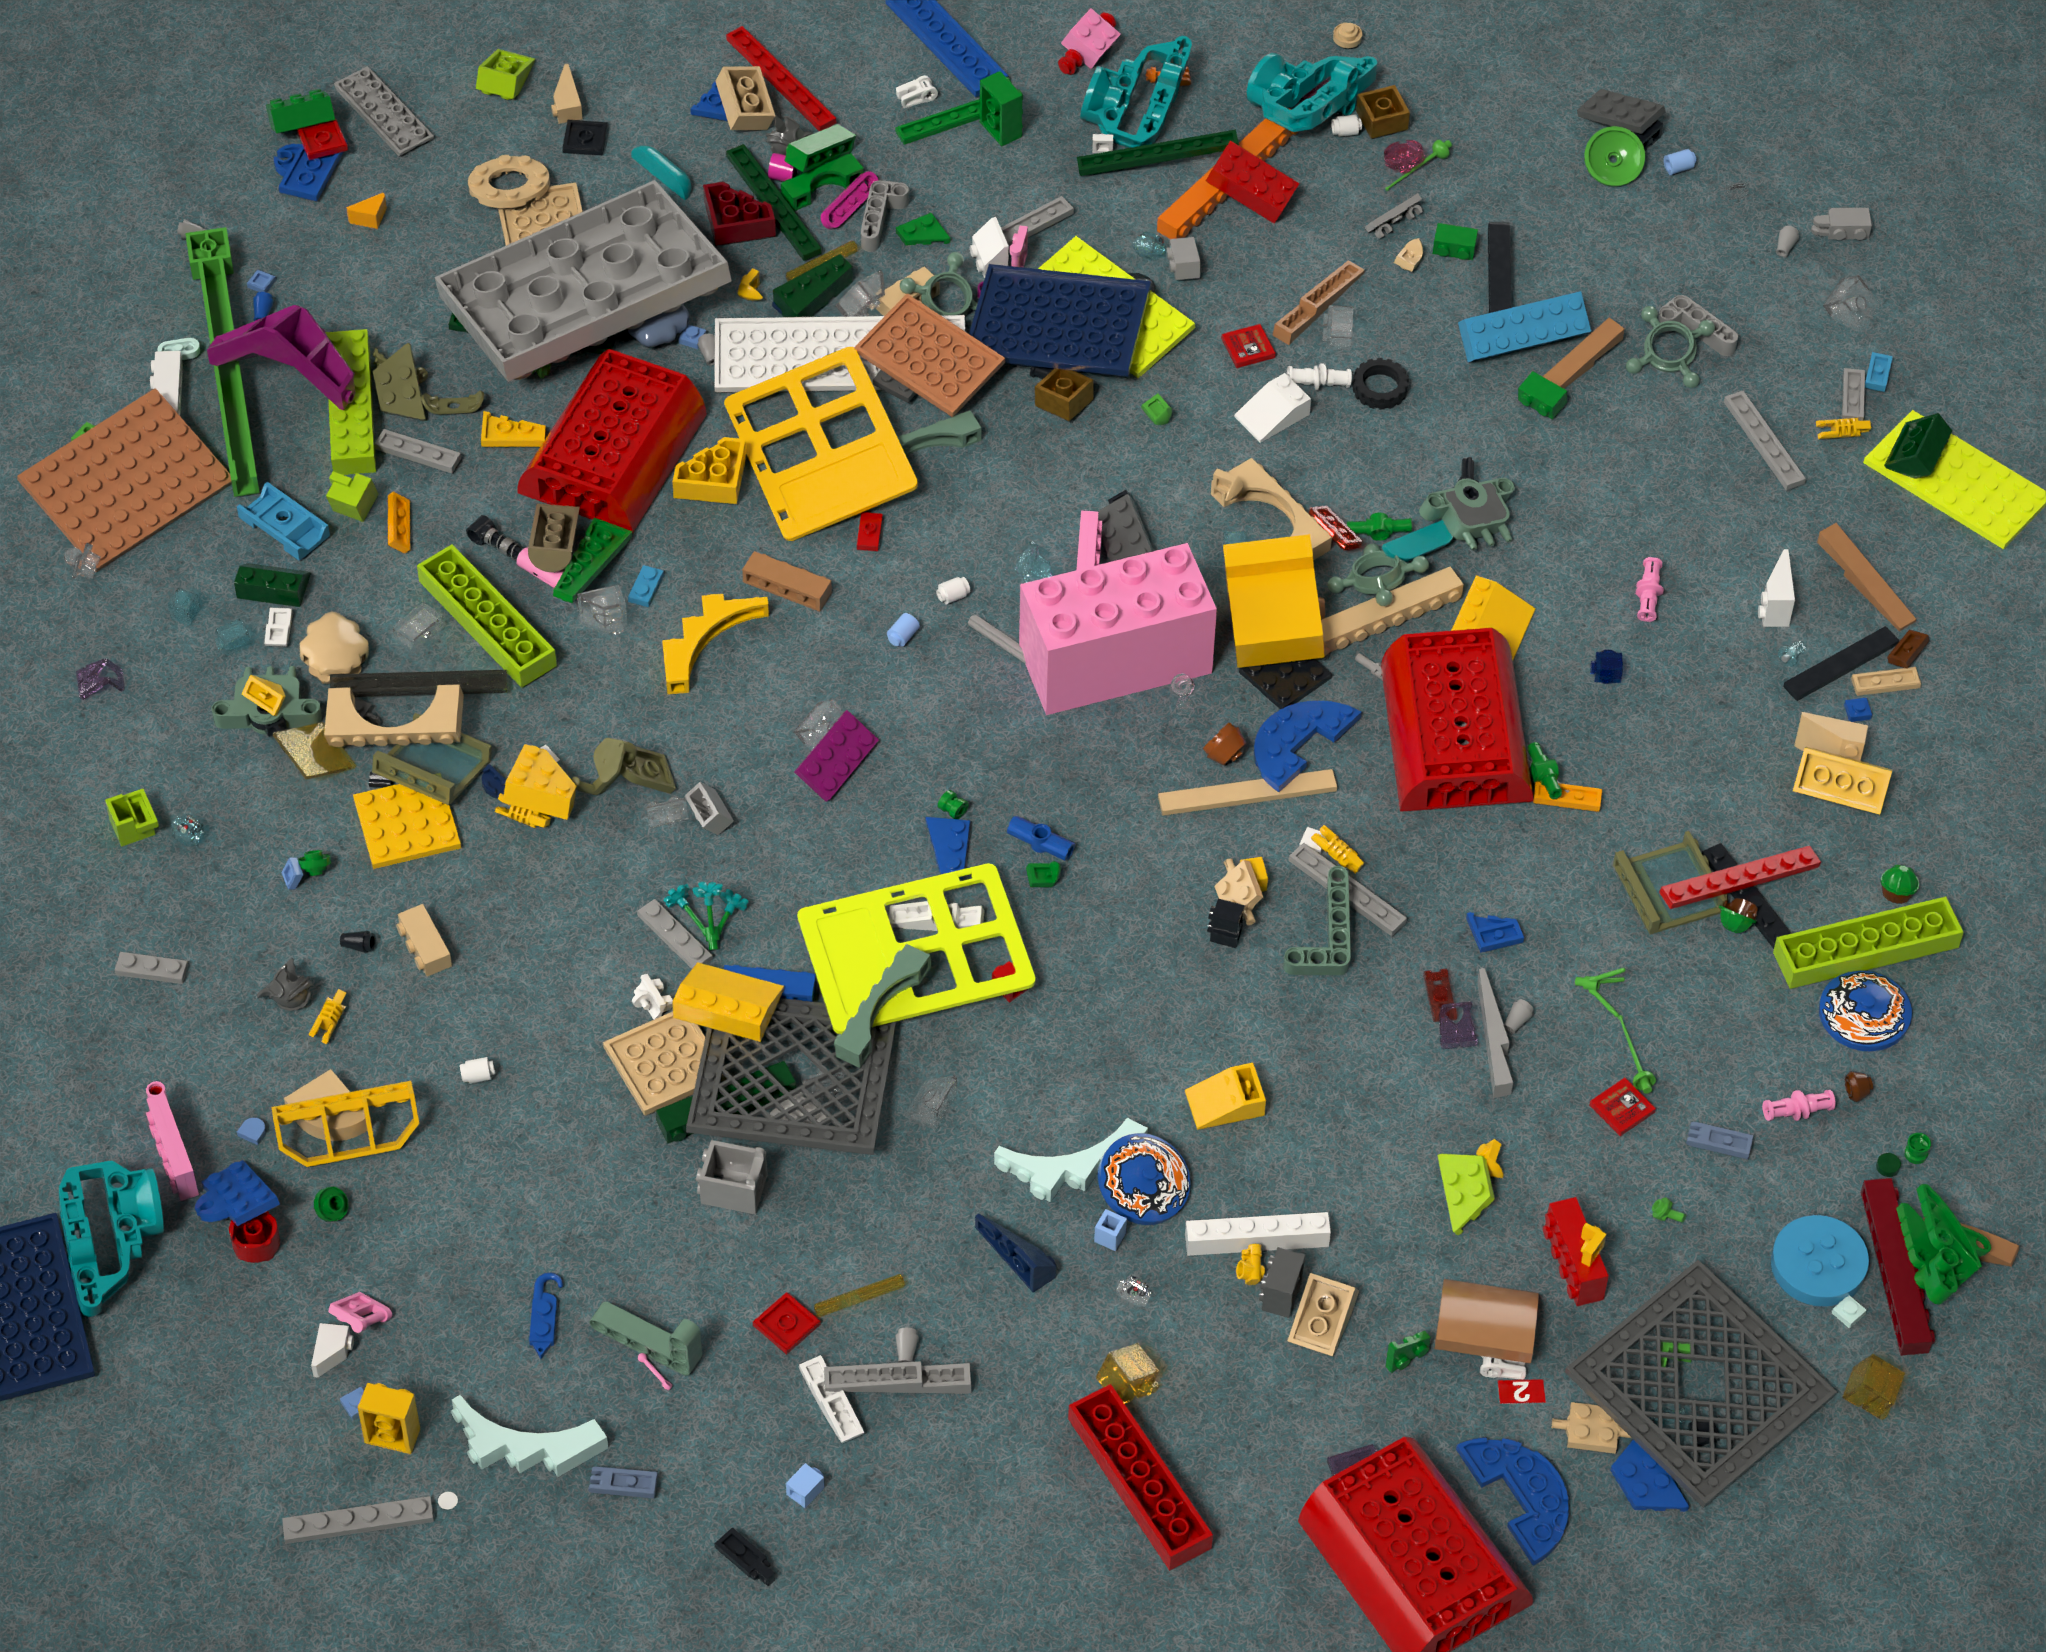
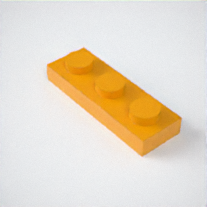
M393 491L388 495V545L402 553H407L410 550V500Z
M1535 782L1533 803L1600 811L1602 789L1558 783L1562 789V795L1557 799H1551L1545 786L1540 782Z

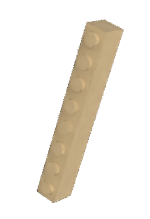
M1447 567L1390 591L1393 595V601L1388 606H1380L1376 602L1375 597L1322 619L1324 656L1334 650L1343 649L1353 642L1363 641L1366 637L1375 633H1382L1389 627L1399 626L1408 619L1418 618L1425 612L1437 610L1444 604L1456 602L1462 597L1464 584L1453 569Z

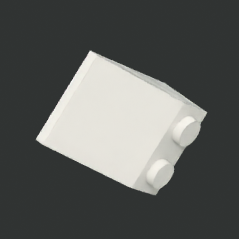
M1284 373L1268 382L1234 417L1261 443L1310 415L1311 398Z
M1788 549L1783 550L1766 584L1765 592L1761 593L1762 605L1758 606V618H1762L1763 627H1789L1795 597Z

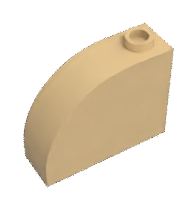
M330 1069L285 1097L284 1101L285 1104L348 1093L350 1091ZM364 1109L354 1112L350 1110L341 1111L334 1116L326 1115L331 1141L348 1140L368 1131ZM321 1115L312 1120H295L311 1136L326 1140Z

